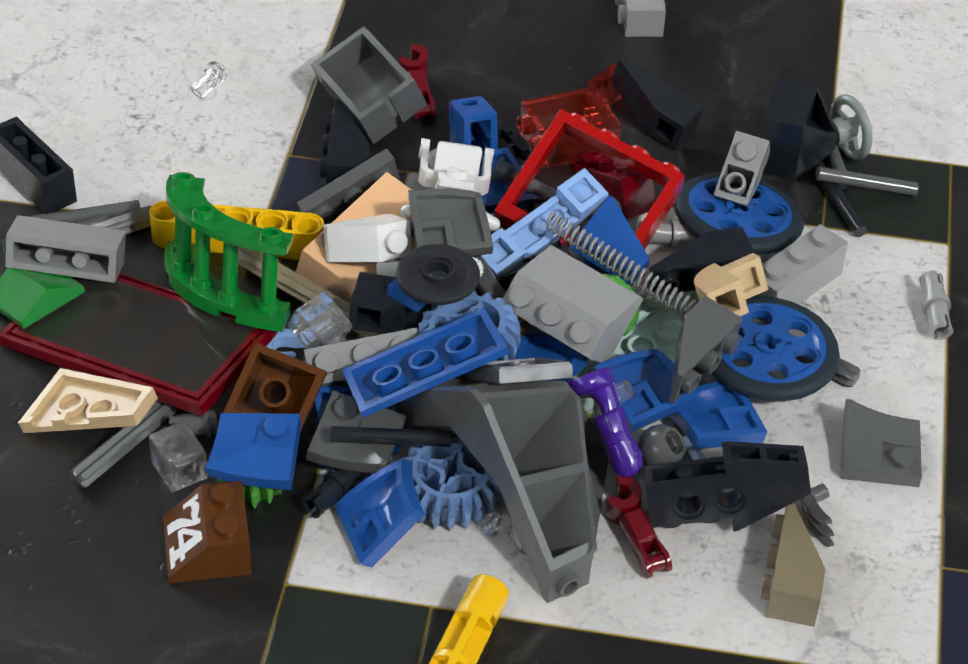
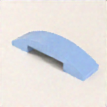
M584 168L557 187L556 195L507 230L504 231L500 228L491 234L494 246L493 254L482 255V257L496 277L523 264V260L531 254L537 255L561 239L558 238V234H552V230H546V221L552 211L556 210V216L549 223V227L553 225L556 217L562 214V219L555 227V231L558 230L561 222L568 218L567 225L561 231L562 235L570 222L574 221V227L572 228L574 229L608 197V192Z

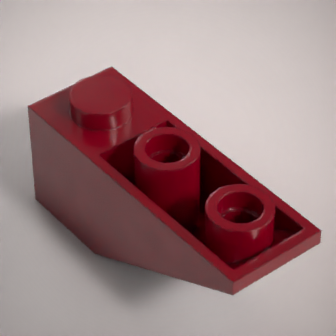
M598 151L584 153L581 155L582 159L570 163L571 169L576 174L585 168L608 192V195L617 199L622 206V213L626 219L649 212L656 201L653 181Z

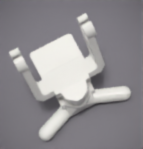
M421 138L418 157L420 159L419 184L428 188L474 191L481 193L482 196L488 193L494 149L485 148L482 176H478L482 156L481 147L439 141L434 169L428 168L430 139ZM409 204L401 208V215L406 219L411 218ZM486 212L490 231H497L500 228L499 219Z

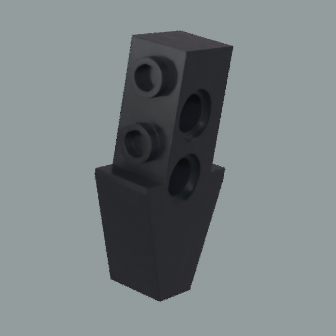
M728 441L721 442L723 456L643 466L652 527L675 528L681 524L696 522L715 523L721 519L731 518L733 532L810 495L809 470L804 446ZM728 488L735 489L731 492H721L722 490ZM684 494H694L692 497H681Z

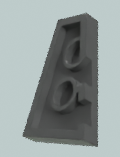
M388 149L383 150L297 202L299 211L317 214L323 219L324 223L339 217L386 172L400 181L394 157Z

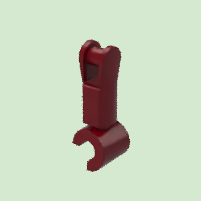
M411 44L410 60L406 57H399L398 63L415 80L427 103L426 107L413 115V120L418 121L419 117L430 116V119H435V103L427 79L428 51L422 45Z
M619 476L616 477V496L606 499V517L609 521L620 525L647 579L653 577V572L662 569L666 572L672 571L670 555L657 537L645 512L641 509V485L632 477ZM655 552L656 554L650 557L647 556V554Z

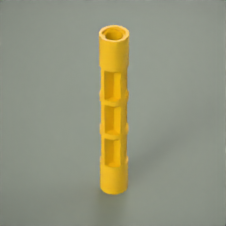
M479 574L472 578L429 664H477L493 631V627L496 625L509 598V591L502 581L485 574Z

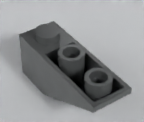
M704 296L685 314L676 344L669 401L675 403L685 393L691 394L698 386L701 377L705 373L712 374L718 367L722 357L726 353L731 355L737 349L742 339V336L738 333L743 318L707 296Z

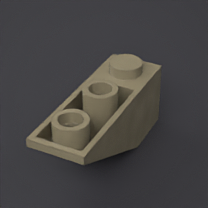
M795 503L786 506L784 515L776 513L772 537L778 538L779 544H770L766 568L774 569L773 576L764 575L760 599L768 600L765 617L815 627L826 569Z

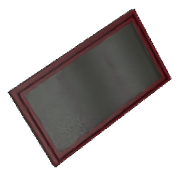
M119 273L115 283L71 277L82 284L86 292L25 329L12 321L0 332V345L72 371L153 387L158 397L157 401L203 416L240 376L254 343L266 347L278 334V331L236 323V316L220 311L219 316H214L187 302L176 291Z

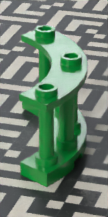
M187 172L169 174L166 181V200L170 209L175 214V240L168 241L165 247L164 271L165 274L169 275L170 286L187 302L214 316H219L220 311L236 316V323L283 332L290 316V302L279 301L276 298L278 255H287L293 242V234L285 233L274 227H256L229 217L216 209L205 197L203 192L205 178H197ZM192 228L196 230L195 244L192 243ZM211 238L224 242L222 281L210 273ZM239 247L263 252L261 297L237 289Z

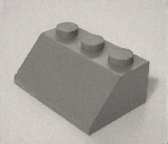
M552 245L517 272L503 297L504 305H512V309L517 316L587 358L600 363L611 358L644 299Z

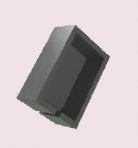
M365 26L311 64L324 89L334 100L341 101L358 128L373 144L397 128L396 121L400 119L404 123L427 106L415 80Z

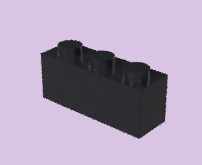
M17 116L0 123V171L45 214L54 213L77 202L73 169Z

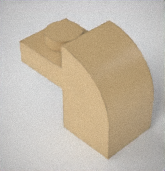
M754 253L722 267L713 263L701 270L694 279L699 301L704 296H707L738 316L749 313L746 299L768 290L761 259Z

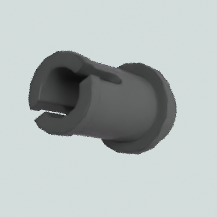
M216 409L208 410L203 416L193 413L169 415L172 440L207 434L208 438H211L212 433H217L218 430Z

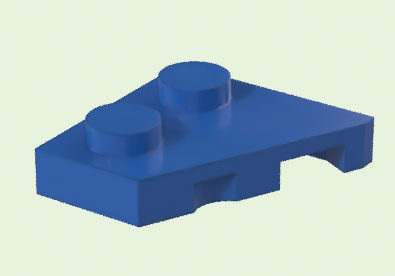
M609 195L582 229H586V234L579 242V246L583 244L586 236L592 233V238L585 246V250L589 248L592 240L598 237L597 244L591 250V254L594 253L598 244L604 241V246L597 254L598 258L601 256L606 245L610 244V250L604 256L603 262L607 260L612 249L616 248V254L610 260L609 266L614 262L618 253L622 252V258L616 264L615 270L620 266L624 257L628 256L629 260L622 268L621 274L626 270L630 261L634 260L635 264L628 272L627 277L632 274L636 265L640 264L641 268L633 279L635 281L642 269L649 266L650 258L617 202ZM576 245L568 247L570 255L597 272L618 275V272H612V268L607 269L606 264L601 265L600 260L594 261V257H588V253L583 254L582 249L577 250ZM630 280L625 281L627 284L633 287V285H631Z

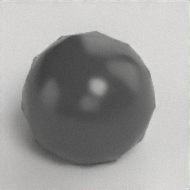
M665 424L650 426L640 435L638 441L639 449L643 454L644 466L682 462L687 450L683 436L676 428Z

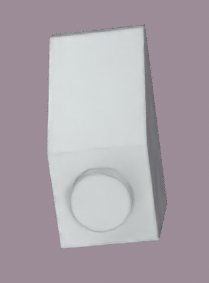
M390 213L323 225L326 261L383 262L403 258L412 250L410 220Z

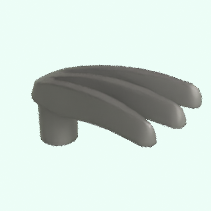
M821 483L811 488V494L800 499L805 519L813 533L825 546L831 547L834 546V542L830 537L834 536V532L827 524H832V520L818 504V502L829 498L830 494L826 485Z

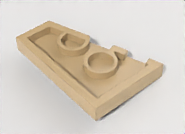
M60 368L18 424L23 433L138 426L158 397L153 387Z

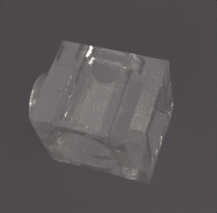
M323 291L296 309L287 324L307 349L347 341L345 337L353 326L326 291Z
M185 421L149 435L151 462L171 492L208 478L205 469L207 463L206 451Z

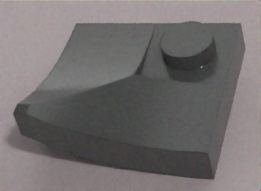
M440 188L408 190V202L416 248L430 244H445L460 248L471 256L493 254L494 246L481 193Z
M332 391L307 450L306 460L333 468L375 473L388 465L396 445L330 442L331 426L403 429L407 415L385 408L363 418L354 397Z
M846 399L842 430L841 479L919 487L922 478L920 420L892 416L868 408L852 399Z

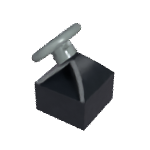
M779 78L762 123L760 138L770 141V154L763 173L796 180L821 162L836 146L839 147L845 156L852 160L865 158L871 150L873 137L871 123L862 104L853 96L843 94L835 98L829 112L819 87ZM848 105L856 115L848 117L841 110V107ZM861 126L862 144L859 149L857 135Z

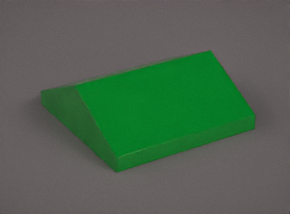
M7 268L0 277V312L25 329L86 291L82 284L70 276Z

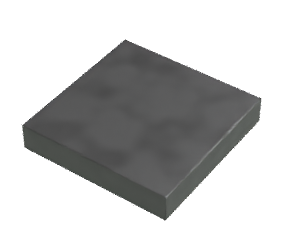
M535 357L492 361L469 371L468 375L470 379L504 384L573 378V370L570 362Z

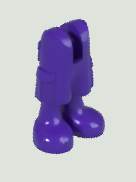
M601 368L568 382V385L581 399L592 398L599 406L602 415L593 418L592 421L601 438L612 470L621 477L635 476L642 468L643 454L636 440L631 435L623 406L619 407L615 380L610 368Z

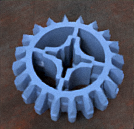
M475 290L471 295L459 302L447 305H432L431 311L423 312V319L419 323L418 336L485 307L510 353L494 361L515 359L521 342L520 322L517 320V315H515L512 305H504L502 297L493 299L489 292L483 296H478ZM468 372L460 375L462 379H466L469 376Z
M452 433L450 447H410L407 457L402 458L410 461L413 466V482L416 494L425 513L419 522L431 520L434 529L440 524H447L450 531L455 524H461L467 529L471 520L482 524L485 515H493L496 505H499L503 498L495 480L462 440L455 439Z

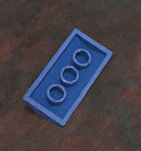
M484 307L344 368L342 371L364 418L510 353Z

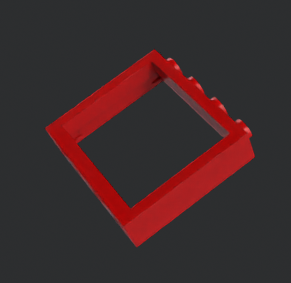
M560 109L495 208V217L499 219L500 225L502 224L510 228L529 214L516 207V205L562 134L565 133L664 186L635 233L645 250L683 190L685 175L672 163H662L650 157V154L642 147L637 145L630 146L620 141L618 136L608 129L600 130L590 125L580 114L574 112L570 114ZM564 237L558 240L561 242V245L564 244L568 249L570 241L565 242Z

